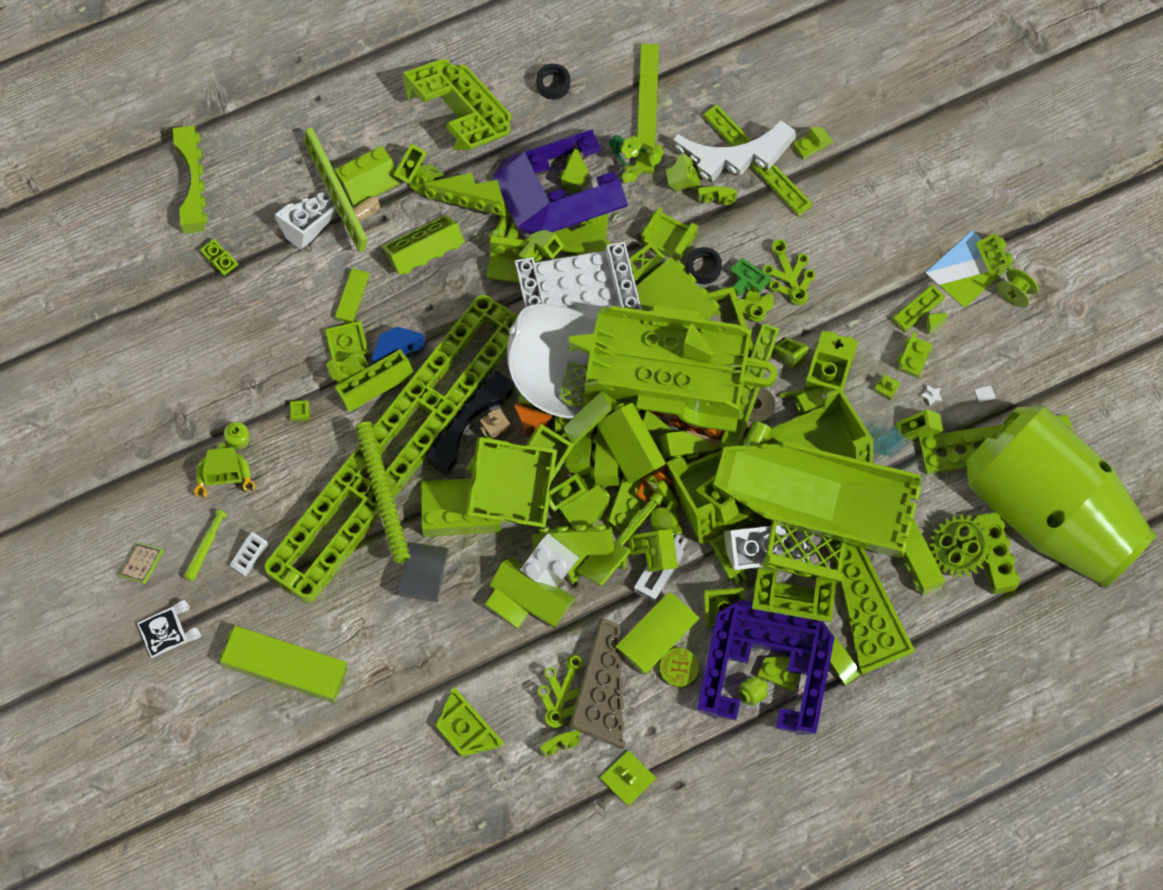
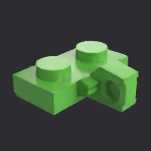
M741 258L730 269V273L737 278L735 280L736 284L733 286L737 296H741L746 289L749 291L751 288L760 293L771 281L769 275L744 258Z

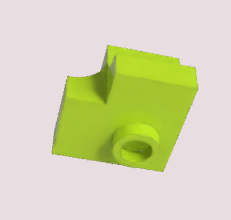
M684 153L678 155L676 163L666 169L668 185L676 191L701 187L698 170L693 167L692 159Z

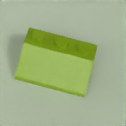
M382 145L334 170L353 207L372 196L377 197L401 184L400 179L393 176L396 172L395 166Z

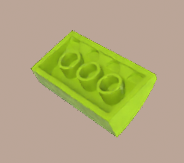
M669 591L615 647L642 675L647 674L700 618Z

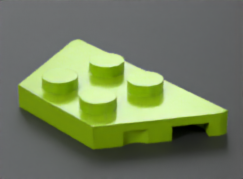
M453 687L447 703L444 705L443 712L437 721L436 729L461 757L503 747L505 743L459 691Z

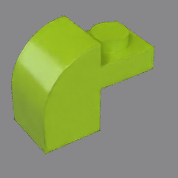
M542 230L526 239L528 244L518 256L520 259L533 257L534 262L537 263L543 256L553 259L564 245L555 233Z
M354 353L343 362L330 360L326 364L330 377L333 380H337L338 384L370 367L364 355Z

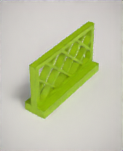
M772 521L766 558L763 559L762 566L815 580L817 577L836 580L837 584L842 582L843 579L841 569L846 543L840 541L839 549L834 552L828 543L833 539L826 540L825 536L818 535L823 543L816 547L811 537L818 534ZM777 525L783 526L787 532L781 538L776 533ZM796 530L801 531L805 537L799 543L792 534ZM787 536L794 543V546L788 550L782 542ZM806 540L813 549L805 554L800 546ZM777 543L784 551L780 556L772 554L773 546ZM824 545L831 554L825 559L818 551ZM794 548H797L802 556L799 560L793 559L789 553ZM815 552L820 560L816 565L812 564L807 557ZM833 557L837 563L836 570L829 568L826 560Z

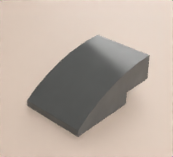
M410 542L408 547L410 559L404 562L398 589L399 596L438 602L449 549Z

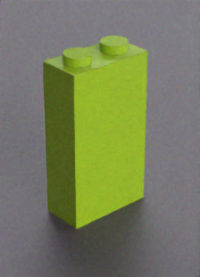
M622 403L614 407L615 412H609L597 426L626 479L631 484L662 467L666 462L634 404L630 403L625 406Z

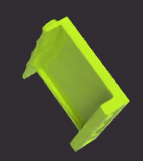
M672 257L636 286L641 309L644 311H650L656 305L700 312V316L705 320L711 319L715 314L721 316L719 311L720 305L714 299L710 300L707 297L708 292L702 285L698 287L695 284L697 280L690 272L686 274L683 270L685 269L684 265L679 260L675 261Z

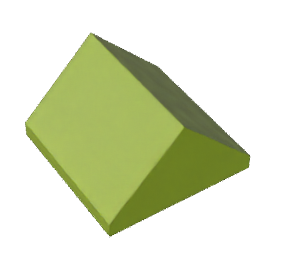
M744 588L704 590L705 626L714 627L718 613L740 599L744 600Z

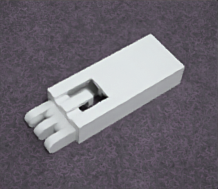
M677 535L674 539L677 564L680 562L684 554L683 549L688 542V539L684 538L681 544L678 543L681 535ZM646 566L634 587V592L655 603L675 569L648 572V567Z

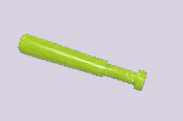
M216 510V516L210 529L206 532L184 573V578L192 582L195 580L216 537L215 533L222 519H225L227 513L222 510Z

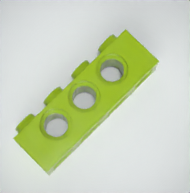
M997 512L976 516L975 518H978L980 523L986 525L985 529L997 535L996 538L988 542L994 548L988 549L992 553V556H986L989 563L984 562L992 595L1015 591L1020 584V576L1014 569L1015 558L1009 551L1010 540L1008 536H1005L1004 519L1000 518ZM993 550H999L1002 556L995 555ZM998 568L1005 569L1007 574H1001Z

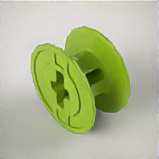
M1015 268L1008 269L1006 276L1009 282H998L997 290L1009 303L1018 307H1027L1029 298L1026 294L1034 295L1038 293V285L1024 271Z

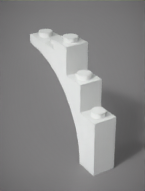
M780 121L760 138L733 147L704 146L689 141L679 134L673 140L675 149L680 154L685 153L697 165L700 177L714 182L725 167L732 174L737 173L739 176L746 171L753 161L759 167H765L769 170L794 141L796 132L786 123Z

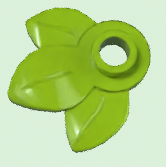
M753 288L748 291L746 300L738 299L742 313L747 314L753 322L763 321L766 317V312L770 311L774 305L772 294L761 297ZM758 312L760 313V315L756 316L754 315V313Z

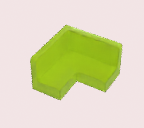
M673 529L631 535L628 539L630 555L646 553L648 572L678 568Z

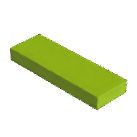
M351 269L335 320L347 323L355 321L370 272Z
M932 284L892 318V321L905 333L945 300L946 296Z

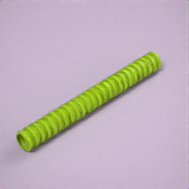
M361 422L355 426V430L357 431L360 447H362L361 451L363 452V458H365L364 461L368 474H370L369 478L371 485H373L372 489L374 490V496H376L375 499L378 502L377 506L380 507L379 512L381 513V518H383L382 523L384 524V529H386L385 533L387 540H389L388 544L391 546L390 551H392L391 554L394 557L393 561L395 563H403L410 559V554H408L409 550L406 548L407 543H405L406 540L403 537L402 526H400L401 523L398 520L399 516L395 509L396 505L392 498L393 495L390 493L391 488L389 487V482H387L388 478L386 477V471H384L385 468L381 455H379L378 444H376L377 441L371 422Z

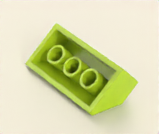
M444 215L381 246L394 271L399 275H405L417 266L426 265L433 258L442 257L449 250L458 249L461 244L465 243V240L457 222L448 215Z

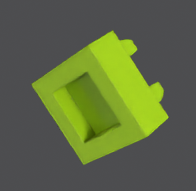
M884 374L874 392L891 401L901 383Z

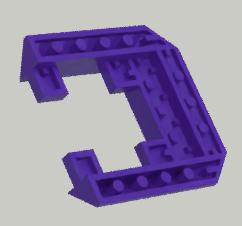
M593 129L547 143L502 160L493 175V180L498 181L504 203L518 230L532 234L542 230L555 232L628 207L621 181L617 179L614 171L596 177L599 186L568 197L565 196L562 189L545 194L536 176V173L550 169L547 160L571 153L574 149L581 150L584 157L601 152V147L594 135Z
M741 599L718 613L697 710L716 719L719 717L737 721L740 700L722 696L729 660L748 664L751 647L790 655L787 672L806 675L807 677L800 712L780 708L776 729L793 732L796 735L816 734L835 639L826 624L819 620L752 609L753 602Z

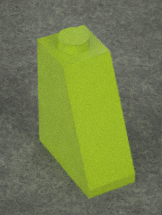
M597 485L561 507L560 516L569 529H574L578 525L594 528V525L598 524L609 507L610 495L606 489L602 490Z

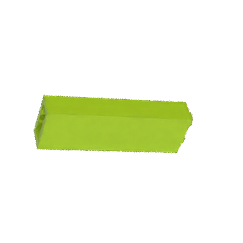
M234 626L233 631H229L227 646L225 649H222L219 660H221L220 662L224 668L335 704L348 670L346 661L238 626Z

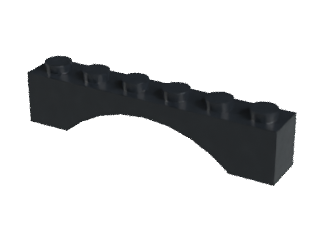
M495 371L493 375L490 374L486 378L482 389H478L474 393V399L470 404H465L461 411L462 414L458 418L455 417L453 419L450 429L447 432H443L439 437L437 445L435 447L432 446L427 452L428 464L445 476L449 474L458 462L459 442L467 426L484 411L503 405L515 391V383L498 371Z

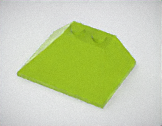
M758 567L752 609L832 623L836 580L817 577L815 587L812 589L776 582L778 570Z

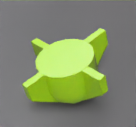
M676 500L670 501L668 506L655 507L652 510L651 524L654 531L673 529L676 535L682 533Z

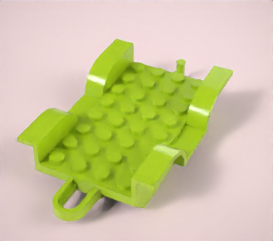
M656 305L650 311L617 306L601 307L593 334L569 337V351L577 349L589 355L583 408L602 391L612 398V413L615 412L613 408L622 403L625 406L633 403L637 412L641 409L679 415V418L684 422L702 428L736 433L743 385L761 388L770 387L777 379V369L768 361L748 358L752 329H746L737 324L705 320L700 316V312ZM692 323L714 352L713 362L708 363L683 358L684 341L689 325ZM746 366L766 369L770 372V376L767 378L745 375Z

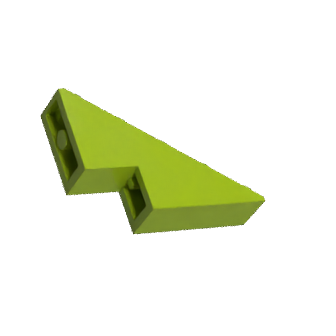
M468 173L424 183L427 198L506 216L504 200L497 180L475 184L473 174Z

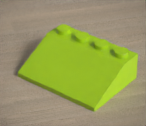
M471 478L422 481V531L424 537L501 533V521L465 516Z

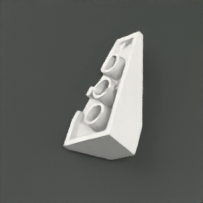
M327 190L318 193L317 197L302 199L300 203L295 205L293 203L286 205L275 214V219L286 239L302 249L320 233L338 213V210Z

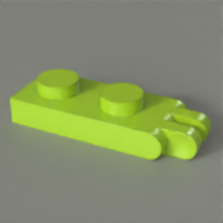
M724 534L711 539L709 544L728 579H733L736 585L741 584L738 576L741 577L743 582L747 581L748 579L745 575L747 569L734 570L725 548Z

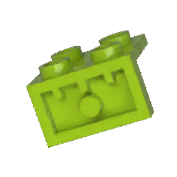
M491 236L487 279L519 283L515 260H521L518 255L527 246V241Z

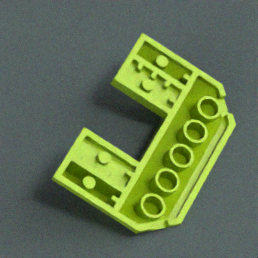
M440 59L403 72L402 77L408 100L419 97L422 102H426L440 96L459 117L448 122L446 126L448 131L457 139L453 150H471L509 135L512 115L468 66L462 64L456 66L450 64V60Z

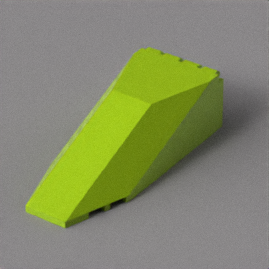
M783 442V444L724 447L714 486L766 519L884 555L903 558L907 541L900 539L901 537L909 538L912 522L905 521V519H914L917 504L910 502V500L918 501L922 477L920 474Z

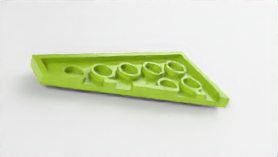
M645 410L642 421L661 453L658 437L674 431L652 412ZM623 475L622 481L619 484V490L610 510L607 523L620 534L624 532L646 505V502L636 495L642 478L629 484L625 475ZM644 487L643 493L646 497H649L650 490Z

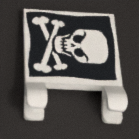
M185 600L137 623L151 658L201 637L200 631L197 628L184 633L177 614L187 612L190 609Z

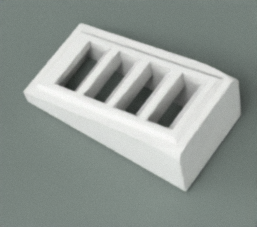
M251 532L234 557L230 567L246 577L269 547L268 542L254 532ZM254 541L260 545L259 548L253 545ZM250 548L255 551V554L249 552L248 549ZM244 554L251 558V560L248 561L247 559H245L243 557ZM241 561L246 564V568L239 565L238 562Z

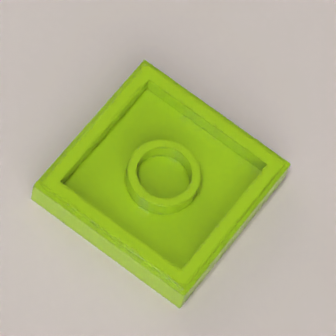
M361 321L324 329L332 360L343 362L353 353L364 355L365 358L370 357Z

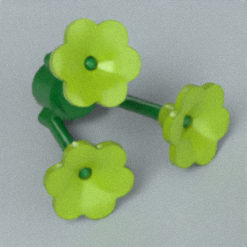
M614 135L609 141V146L613 149L612 153L624 166L625 172L621 175L624 183L637 180L642 170L639 165H627L619 154L620 152L624 154L625 158L630 159L632 156H638L640 150L649 156L648 161L652 167L660 163L661 156L664 153V149H662L660 144L652 150L643 148L636 136L623 139L619 135Z

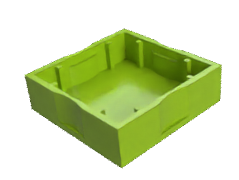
M482 437L477 438L465 516L545 528L549 507V488L554 474L557 450L531 445L512 444L507 441Z

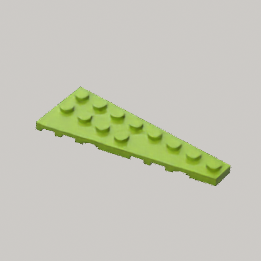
M833 539L832 544L835 552L839 549L840 541ZM846 543L841 569L843 574L841 586L861 675H864L915 653V649L864 548Z

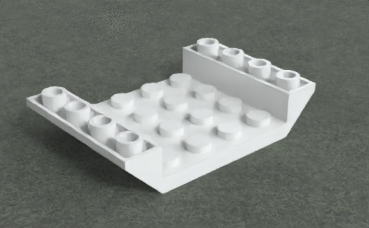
M625 242L609 244L606 246L605 251L537 263L534 262L533 257L515 260L525 308L534 304H553L573 309L597 320L601 307L617 306L642 310Z

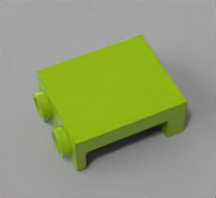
M659 207L656 212L653 211L650 215L649 224L643 226L640 232L641 243L648 245L652 242L663 255L681 262L698 234V225L691 223L689 227L664 214L663 208Z

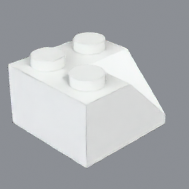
M547 534L520 570L535 582L558 587L579 557L550 534Z

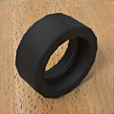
M554 63L543 66L538 71L536 78L538 92L547 99L556 100L564 97L570 89V74L564 66ZM555 74L564 79V84L559 88L550 89L544 86L543 79L548 75Z
M708 247L697 248L688 256L687 274L690 272L697 280L696 283L710 284L719 278L722 269V259L714 249ZM698 258H709L715 263V269L709 274L698 273L693 268L694 261Z

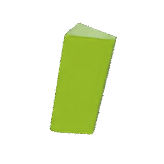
M601 391L564 426V430L572 444L576 445L612 411L611 397Z

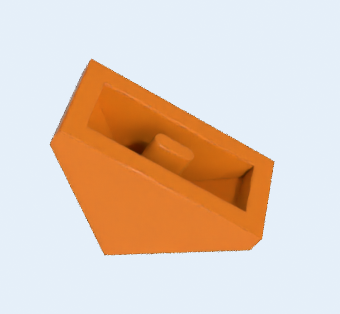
M517 403L515 404V415L526 436L533 434L536 427L540 424L545 427L551 426L552 415Z

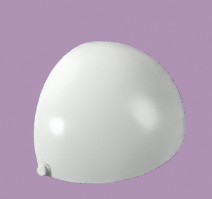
M534 304L520 312L509 330L507 363L516 387L534 406L549 414L569 419L574 418L583 409V406L572 407L564 403L561 398V387L568 362L588 365L589 361L588 354L577 349L575 351L568 350L569 337L593 334L596 324L595 319L573 309L553 304ZM582 369L577 371L580 376L585 374ZM574 373L569 375L572 380L577 378ZM580 380L574 382L577 387L582 385ZM572 384L566 386L569 391L574 389ZM585 386L579 389L582 393L585 392ZM577 391L571 393L574 398L580 395ZM569 395L564 397L567 401L572 399ZM581 397L577 401L581 403L584 402V399Z

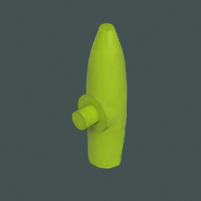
M808 390L784 392L779 394V397L796 401L798 395L806 393Z

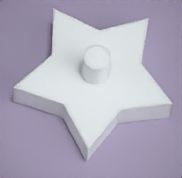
M927 385L926 392L920 396L927 400L929 407L934 402L943 401L939 395L941 388L933 389L929 385Z

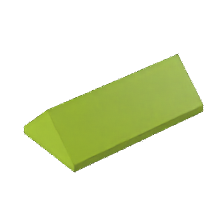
M512 557L503 561L489 587L499 590L523 609L555 628L576 601V597L560 587L535 582L520 570L523 564Z

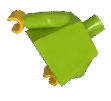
M219 443L217 449L208 450L206 457L196 467V483H198V486L194 490L195 495L199 497V491L204 490L203 495L207 497L208 491L204 487V483L205 486L238 483L242 482V479L245 481L243 484L244 492L247 493L245 487L249 484L253 486L254 491L255 484L250 481L252 476L248 461L241 454H236L235 448H228L226 443Z

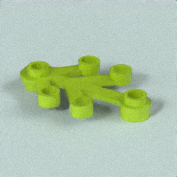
M780 239L775 240L772 244V252L778 256L784 272L775 269L770 264L763 267V272L770 277L773 276L789 283L791 288L780 285L779 281L773 280L770 282L769 290L772 293L780 292L789 296L791 302L795 305H804L808 301L806 290L810 282L815 279V272L811 269L806 270L800 287L797 279L803 267L808 264L809 257L806 254H800L797 258V264L792 271L785 254L787 249L786 242ZM800 258L806 259V261L802 262L800 261ZM770 269L771 272L767 273L765 270ZM811 274L813 277L809 278L806 275ZM772 285H777L778 288L774 289ZM800 295L802 299H798L796 296Z
M577 655L570 656L566 661L568 671L562 688L557 681L555 668L548 667L544 671V677L549 681L557 699L555 707L549 697L550 689L548 686L542 685L537 690V695L542 699L547 710L545 722L551 728L560 727L566 717L573 715L575 704L567 709H562L565 702L577 698L580 687L569 692L575 673L583 666L581 657ZM572 660H577L578 666H574ZM548 670L553 672L552 677L547 675ZM540 689H545L547 694L542 695ZM553 714L558 716V721L552 719Z

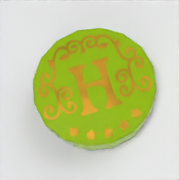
M674 648L662 657L660 674L668 685L676 688L686 687L697 678L699 662L690 650Z

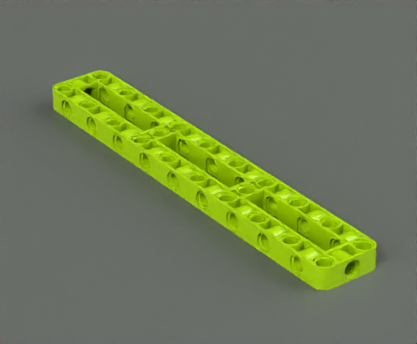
M480 295L475 298L373 427V433L377 441L376 444H378L380 451L379 455H382L386 450L385 447L403 429L415 409L420 408L429 414V417L386 470L387 482H389L390 493H392L393 499L427 458L429 449L437 445L441 434L448 431L453 419L459 417L465 404L473 399L474 393L484 385L486 378L495 371L507 355L510 326L514 324L518 315L489 296ZM482 305L487 306L486 309H480L479 307ZM490 323L497 328L445 396L432 389L437 381L441 380L448 372L459 353L463 352L474 339L476 332L482 324ZM460 333L465 334L464 337H458L457 335ZM490 353L496 354L495 357H488L487 355ZM438 361L443 362L440 366L435 365ZM469 381L474 383L471 386L465 385V383ZM414 390L421 391L419 394H412ZM429 400H435V401H436V403H434V404H432V405H431V404H428L427 402H428ZM445 410L451 411V413L448 415H445L442 412ZM393 418L398 419L396 423L389 422ZM422 439L429 440L426 444L420 443ZM360 444L265 563V570L269 579L304 603H311L319 596L380 518V507L377 506V503L373 502L376 498L372 489L373 485H371L370 480L363 476L368 469L366 468ZM400 468L406 469L404 473L396 472ZM345 477L352 478L349 482L342 481ZM361 487L367 488L363 493L358 492V489ZM346 496H352L360 502L359 506L307 572L303 575L293 568L294 562L309 548L316 539L315 536L320 529L328 524L339 510V505ZM323 506L328 507V509L325 512L319 511V509ZM354 527L359 528V531L356 533L350 532ZM299 536L305 537L301 542L295 541ZM333 557L336 559L333 563H326L328 558ZM273 567H281L278 572H271ZM305 588L312 589L308 594L302 593Z

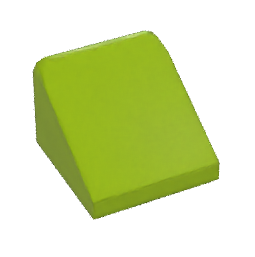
M947 313L928 315L926 321L928 334H931L945 324L948 316Z

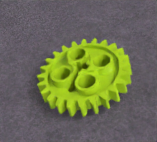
M961 514L960 518L957 519L953 515V521L950 522L946 518V525L939 523L941 529H934L937 536H931L930 538L935 543H931L929 546L934 549L931 553L933 556H936L934 559L938 563L939 569L943 568L945 574L950 571L952 577L956 573L960 578H962L963 573L970 577V571L977 574V567L984 569L982 563H989L986 556H992V553L988 549H992L994 546L988 542L992 541L993 538L987 536L990 531L985 529L986 525L980 523L978 518L973 520V517L968 515L967 519H965V516ZM969 529V534L962 537V532ZM952 539L951 545L945 546L946 540ZM973 546H978L977 552L970 553ZM957 555H961L960 561L954 563V558Z

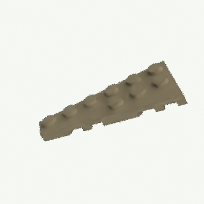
M602 618L598 624L569 727L623 749L625 748V740H623V730L625 728L624 722H622V710L624 709L623 679H621L620 672L622 661H620V652L615 647L621 641V629L619 624Z

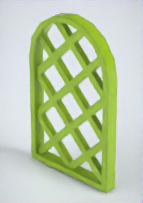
M567 363L561 387V398L569 406H583L584 402L578 403L577 399L585 398V392L582 393L579 389L585 386L582 378L587 375L586 369L588 365ZM582 369L585 374L580 376L577 371ZM574 373L577 378L572 380L569 375ZM580 380L582 385L577 387L574 382ZM572 384L574 389L569 391L566 386ZM577 391L580 395L574 398L571 393ZM569 395L572 399L567 401L564 397Z

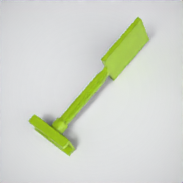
M653 475L646 479L654 492L649 498L650 501L619 538L613 541L614 551L605 555H590L577 570L579 575L599 586L606 582L631 552L630 549L623 545L646 517L661 503L668 506L670 501L676 500L663 480H660L658 483Z

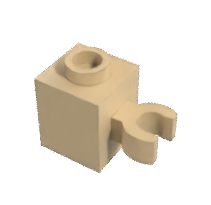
M500 408L496 411H491L487 414L488 416L480 420L481 427L479 429L484 437L489 436L495 440L510 431V423Z

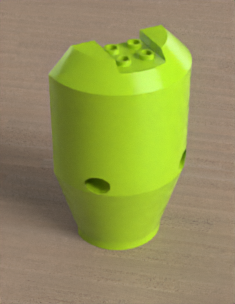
M1046 406L1017 407L1003 422L1005 426L993 438L988 437L966 460L968 487L1036 550L1100 583L1106 589L1143 553L1157 534L1148 525L1115 469Z

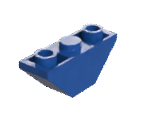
M395 327L381 334L372 356L373 364L401 349L404 355L421 349L425 345L424 335L401 327Z

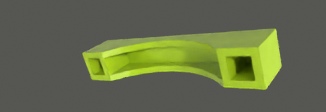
M195 126L173 128L176 152L185 160L191 171L189 193L179 208L180 226L183 234L205 231V224H208L207 213H204V208L207 207L206 198L202 196V191H205L204 180H201L204 170L203 165L199 161V159H202V150L198 148V143H201L200 132H196Z

